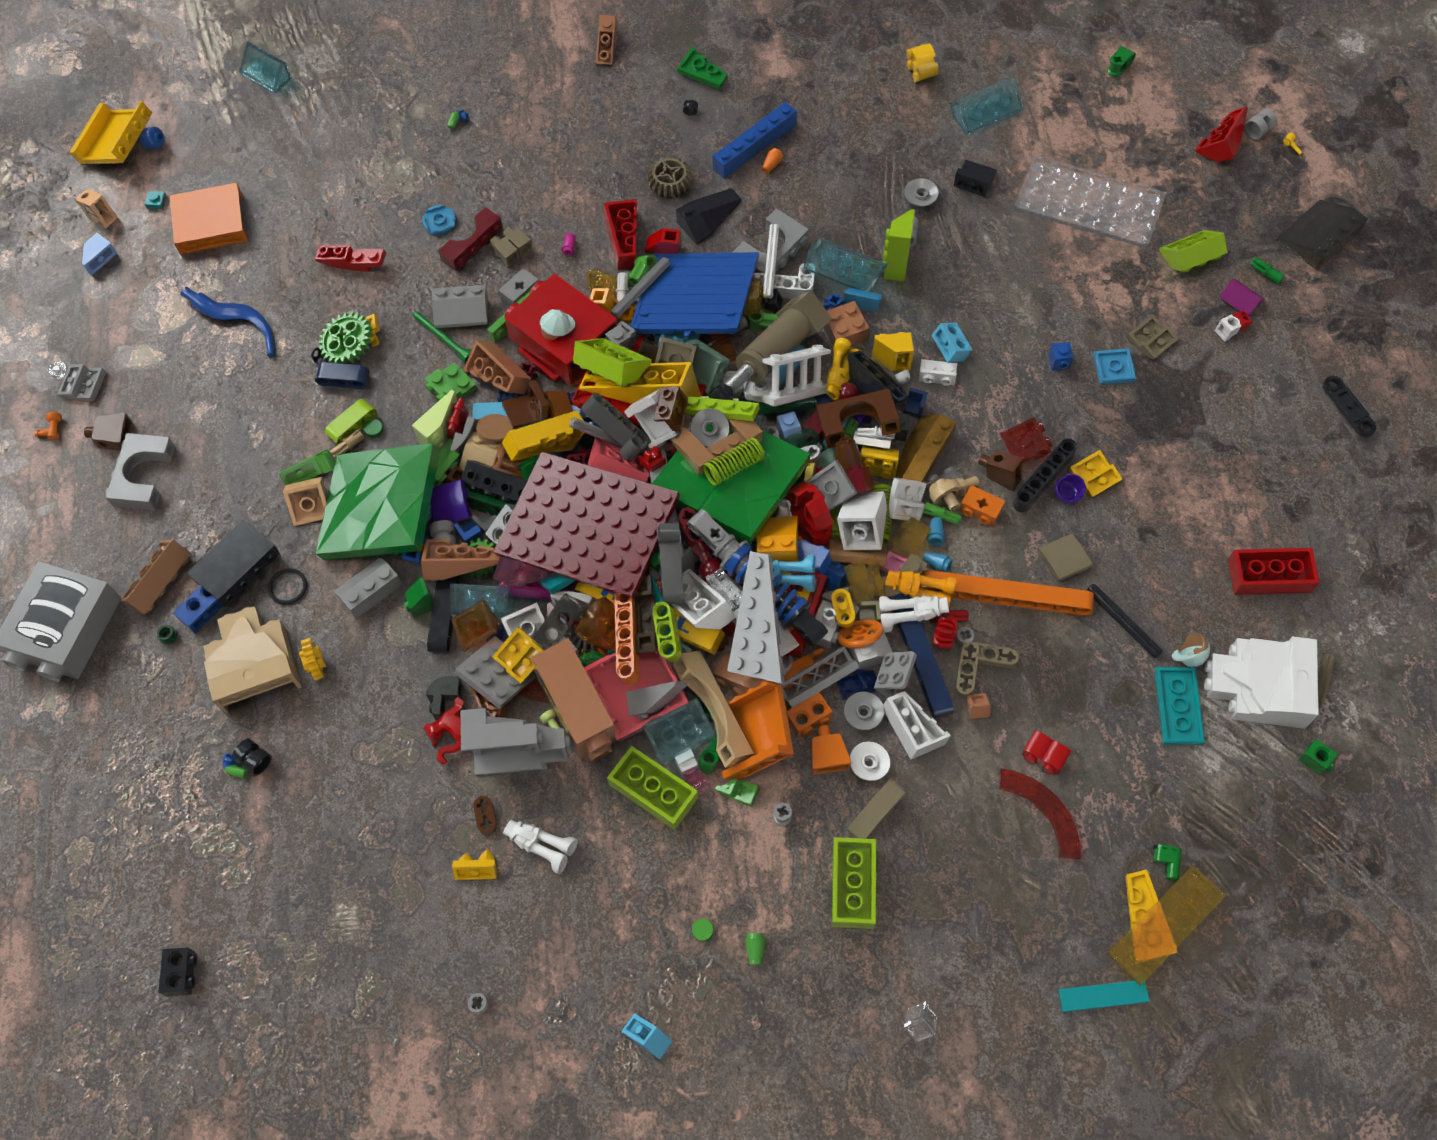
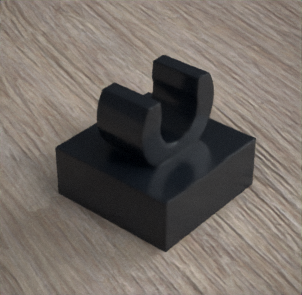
M773 289V297L771 299L762 298V304H765V309H772L774 314L782 308L783 298L777 289Z

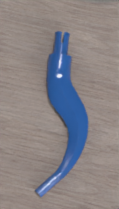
M189 287L182 289L181 296L189 300L193 308L209 317L219 320L245 319L255 324L265 336L267 356L273 357L275 355L270 326L257 310L239 303L216 302L201 292L197 294Z

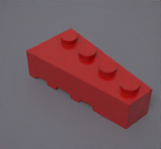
M637 199L604 203L603 218L617 270L634 268L636 257Z

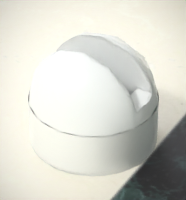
M906 369L895 374V378L898 383L905 384L910 380V373Z

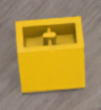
M911 332L874 336L872 352L874 360L892 372L904 371L906 369L911 371L914 353Z
M862 445L861 456L865 465L869 466L871 476L894 479L899 450Z

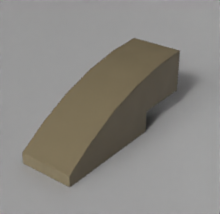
M889 779L859 813L847 830L856 838L867 839L904 798L905 792Z

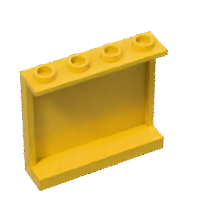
M143 101L139 102L136 109L110 110L105 103H99L69 153L80 164L124 163L151 117L152 111Z

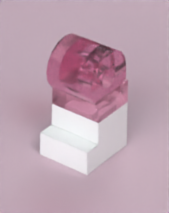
M691 749L675 757V763L687 784L696 790L707 786L704 775Z

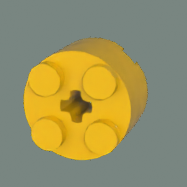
M930 43L906 50L909 59L907 67L909 71H913L912 76L915 83L938 75V63H935L934 57L936 55Z

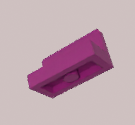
M1232 279L1220 295L1221 299L1239 311L1244 310L1248 316L1251 315L1257 305H1261L1265 298L1237 279Z

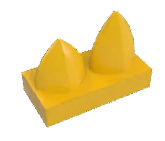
M489 849L485 850L478 860H473L468 853L462 855L459 860H453L452 870L455 880L497 879L495 858Z

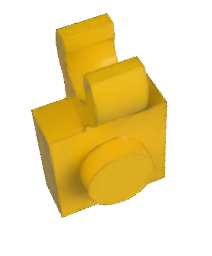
M372 314L365 318L371 323L370 326L373 328L371 333L374 336L370 337V339L372 340V347L379 345L376 332L380 331L378 316Z

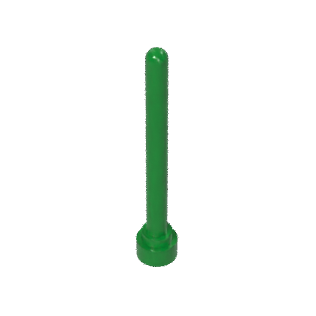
M415 311L413 317L459 354L460 360L466 364L471 350L463 349L439 328H435L434 324L423 315Z

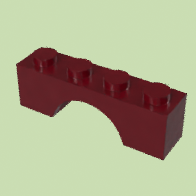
M485 207L474 217L476 231L471 237L461 241L449 240L438 250L441 261L453 270L457 271L463 267L472 256H475L503 228L500 216Z

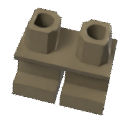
M507 227L503 231L504 238L500 239L498 236H495L490 240L496 256L503 260L507 268H510L520 258L522 259L533 251L531 239L518 228L513 230Z

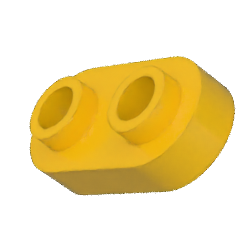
M837 589L831 595L832 608L836 613V623L841 627H850L855 621V611L850 593L845 589ZM843 599L844 602L839 603L837 600ZM846 616L848 620H843L842 617Z

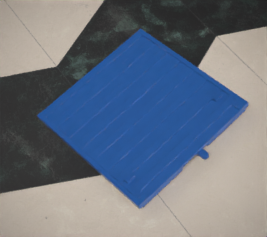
M759 252L654 255L657 261L662 257L668 258L670 265L640 296L630 325L636 334H672L674 331H685L684 336L687 338L690 336L691 331H695L697 334H736L738 332L758 262Z

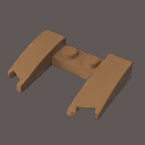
M727 419L729 428L733 433L707 448L684 426L680 428L679 433L681 434L677 439L672 440V444L699 476L705 473L703 465L717 458V456L728 452V450L739 446V444L746 442V440L752 437L759 442L762 441L763 431L754 421Z

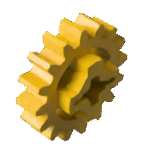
M311 638L301 640L302 651L299 652L304 669L307 673L311 672L315 681L325 678L323 667H326V663L321 649L318 645L314 646Z

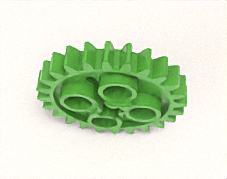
M344 312L343 317L338 315L337 320L332 318V324L327 323L328 328L322 329L324 334L319 336L322 339L318 342L321 345L319 347L322 351L320 354L329 363L348 364V361L353 364L354 358L360 360L359 355H365L364 349L370 348L367 344L372 343L370 337L374 335L371 333L373 330L370 326L371 323L363 315L361 316L359 313L354 314L353 312H350L348 315Z

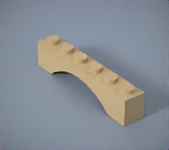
M701 651L682 653L681 658L672 665L680 681L687 682V686L699 696L709 710L717 732L716 751L724 767L734 766L750 758L754 753Z

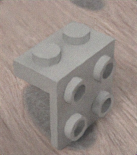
M913 651L885 653L874 689L886 698L896 695L897 689L906 688L917 656L916 653Z

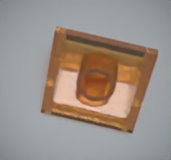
M484 600L451 619L463 652L495 634L500 626V621Z

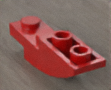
M319 245L315 261L340 269L370 272L371 267H382L386 252L384 249H352L350 245Z

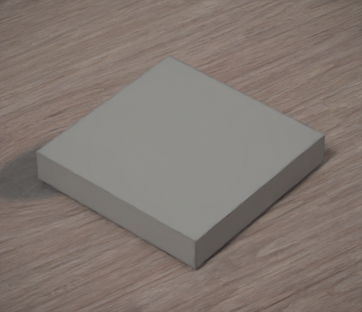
M835 460L806 481L808 484H814L822 492L829 511H832L858 493L838 460Z

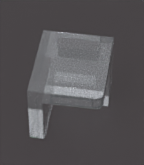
M924 1002L908 1008L904 1027L915 1042L935 1036L937 1016L929 1005Z

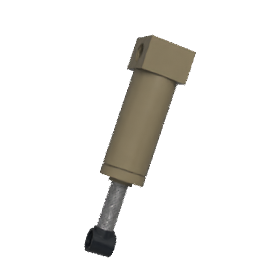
M812 290L790 300L776 313L778 318L736 357L738 371L724 384H719L707 394L709 398L733 400L734 393L747 380L759 383L772 371V366L763 363V359L769 358L772 354L782 355L791 353L805 338L818 333L832 319Z

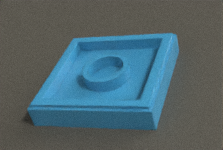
M1130 348L1093 352L1099 385L1136 382L1137 378Z

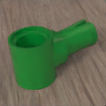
M717 733L714 734L709 747L703 750L700 756L698 768L704 774L713 773L719 759L716 751ZM704 760H710L712 763H707Z

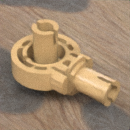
M976 476L965 480L963 478H942L930 486L929 497L934 505L939 506L946 503L949 510L954 511L961 505L956 497L960 495L965 496L971 485L978 488L980 482Z

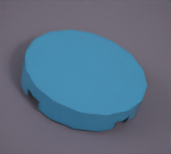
M444 205L429 208L422 217V224L426 232L435 236L450 233L457 223L454 211L451 208H446Z

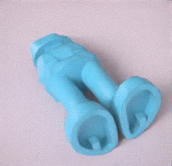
M807 555L803 561L798 562L779 561L778 559L772 561L774 578L778 574L782 576L778 585L788 582L792 585L803 586L806 591H815V574L782 575V571L814 573L816 567L815 555Z

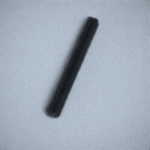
M1093 583L1087 588L1086 591L1094 593V600L1153 658H1157L1163 650L1096 584Z

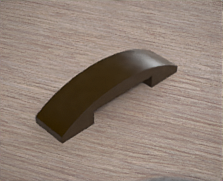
M648 575L643 577L634 598L637 634H635L637 655L657 652L658 647L653 618V607L656 604L652 576Z

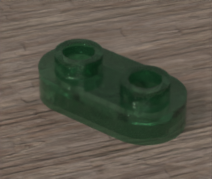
M806 428L787 436L784 441L790 444L794 443L798 448H803L809 445H817L819 435L815 429ZM813 436L812 441H807V438Z

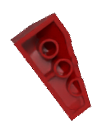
M1247 106L1231 111L1220 122L1221 126L1213 129L1210 132L1211 136L1208 139L1204 138L1195 150L1196 153L1217 162L1234 159L1240 149L1248 111Z

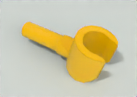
M1290 132L1283 140V144L1291 146L1301 155L1303 152L1294 142L1296 136Z

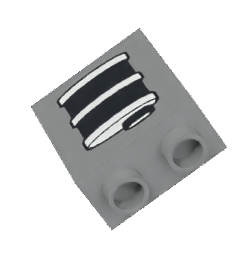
M38 561L0 628V650L5 654L1 661L20 671H24L28 664L37 666V674L55 682H59L62 675L79 679L121 597L107 582Z

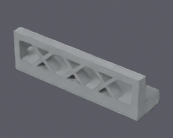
M842 646L785 680V684H782V689L790 683L796 685L794 694L789 697L783 689L784 701L788 707L793 708L860 667L856 660H852L847 649ZM843 653L847 662L842 665L834 664L836 655ZM823 663L830 665L828 673L824 676L817 674L819 666ZM806 673L813 675L809 685L801 684L802 676Z

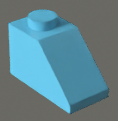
M635 1013L621 1031L659 1060L673 1042L658 1027Z

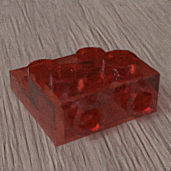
M1035 417L1000 433L1009 453L1023 458V463L1032 458L1037 460L1052 453L1050 447L1053 445L1048 436L1044 438L1042 432L1045 429L1041 421L1037 422Z

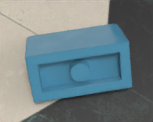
M847 288L844 293L845 304L855 301L859 309L878 313L882 294Z

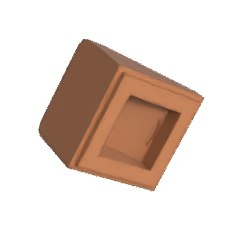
M986 693L966 696L971 719L990 717L991 706Z

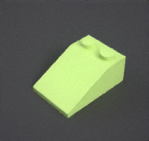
M451 390L412 424L419 444L434 443L441 450L449 440L447 436V423L449 418L452 417L453 405L457 402L455 391Z

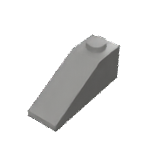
M673 681L626 692L629 716H637L638 719L649 718V714L659 712L687 686V682Z

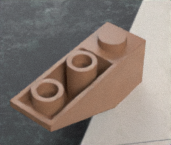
M600 15L596 64L612 65L618 31V20L614 15Z

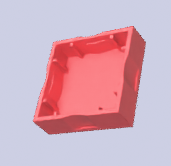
M658 647L657 652L639 655L640 678L633 686L625 685L617 675L616 653L607 655L584 667L614 723L615 738L619 742L691 705L683 689L659 712L649 714V718L638 719L637 716H629L626 692L679 681L671 663L660 655Z

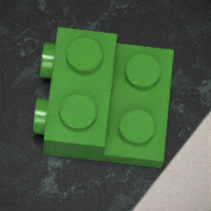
M455 362L442 371L438 368L425 378V388L430 394L434 393L438 401L451 390L455 391L457 399H463L477 388L476 383Z

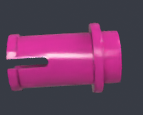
M572 233L565 234L564 245L561 249L566 256H572L575 253L574 243L576 236Z

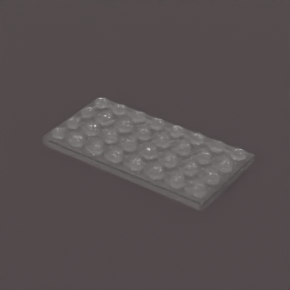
M1034 155L1014 205V210L1147 249L1166 192Z

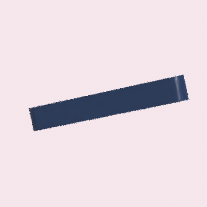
M902 593L889 596V599L891 600H904L912 598L911 596H905ZM914 608L892 610V612H909L914 611ZM921 621L897 623L907 652L913 651L917 655L913 667L932 717L935 719L954 713L951 698Z

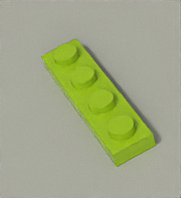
M688 396L684 415H696L701 410L712 408L722 412L727 419L754 421L760 407L759 403Z

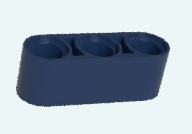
M322 362L318 365L315 382L321 386L365 389L370 371L368 368L360 365Z

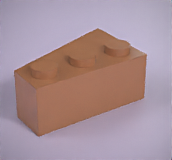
M724 654L713 672L718 686L730 689L736 696L743 695L748 689L756 688L762 682L768 681L728 672L730 656Z

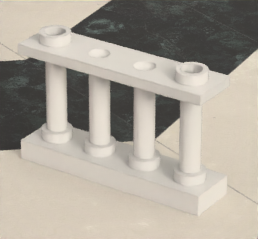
M812 345V348L782 355L772 354L769 358L763 359V363L772 366V391L762 395V402L778 406L825 394L827 388L826 384L821 381V356L830 354L831 350L823 348V345ZM814 357L813 381L807 384V359ZM800 361V384L793 387L794 362ZM786 364V387L784 390L779 391V365Z

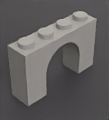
M777 208L766 218V231L769 232L771 224H778V238L784 244L777 251L775 274L809 241V229ZM743 241L732 253L759 252L754 273L765 274L767 253L760 252Z
M127 433L125 440L122 441V449L116 459V467L111 474V482L109 488L106 489L105 498L112 506L156 510L160 497L158 490L154 485L131 483L129 481L130 474L135 466L144 461L171 462L175 445L169 437Z

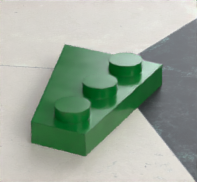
M693 46L677 67V73L719 90L727 80V73L717 65L707 61V58L703 54L697 53Z

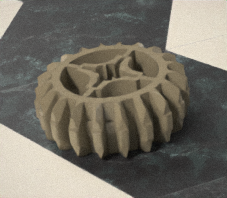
M666 156V159L660 157L659 161L655 160L654 165H650V169L647 172L649 187L653 190L654 194L658 193L659 197L662 195L665 198L671 196L672 199L674 195L680 197V193L685 194L692 184L693 176L690 165H687L686 160L682 161L681 158L675 159L674 156L672 158Z

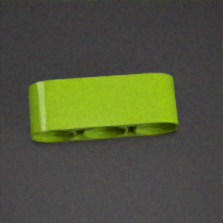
M359 399L326 427L325 434L338 445L342 442L343 438L345 439L356 430L360 431L364 428L368 420L375 418L377 410L365 399Z
M658 602L653 607V618L659 653L667 661L676 662L682 655L676 613L666 602ZM668 609L667 614L661 617V612ZM671 628L670 633L664 636V631ZM674 647L673 653L667 655L668 649Z

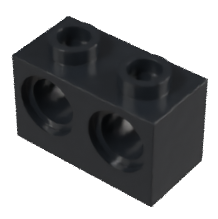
M188 947L162 949L158 993L164 996L192 994V988L195 987L193 972L194 967L197 965L195 951ZM183 956V962L177 966V960ZM181 978V984L175 988L176 980Z

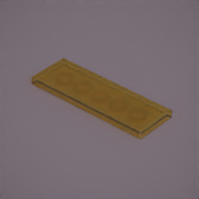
M1192 865L1107 955L1141 986L1226 895Z

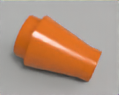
M773 148L769 150L761 167L764 173L769 174L783 161L784 155L779 149Z

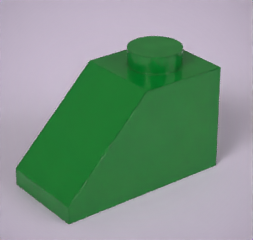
M421 577L404 593L407 599L404 601L407 612L411 611L414 617L432 611L433 606L430 591L423 577Z

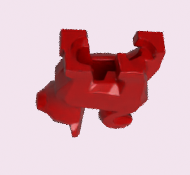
M458 697L454 700L455 705L453 708L442 713L436 722L424 726L426 735L432 741L433 747H436L445 732L456 741L454 746H444L438 750L436 759L440 764L444 765L448 763L444 757L446 753H456L461 749L460 710H465L466 708L463 706L464 701Z

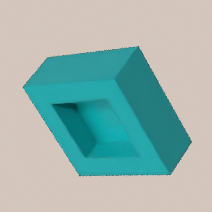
M148 191L144 205L147 209H163L167 195L162 191Z

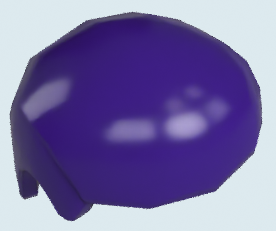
M1070 473L1057 481L1054 491L1057 498L1063 503L1072 504L1084 496L1086 484L1079 475Z

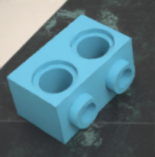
M957 322L940 323L932 334L947 363L964 362L972 352V348Z

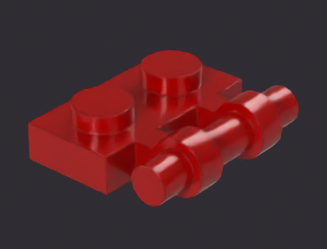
M458 398L457 402L453 405V414L447 423L448 439L453 440L455 432L463 434L464 424L467 417H469V413H467L464 405L465 400L462 398Z

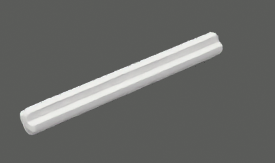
M771 224L769 229L763 291L765 299L773 297L779 235L778 224Z

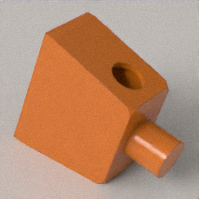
M829 725L819 726V736L813 737L811 743L812 775L850 769L851 759L841 734H831Z

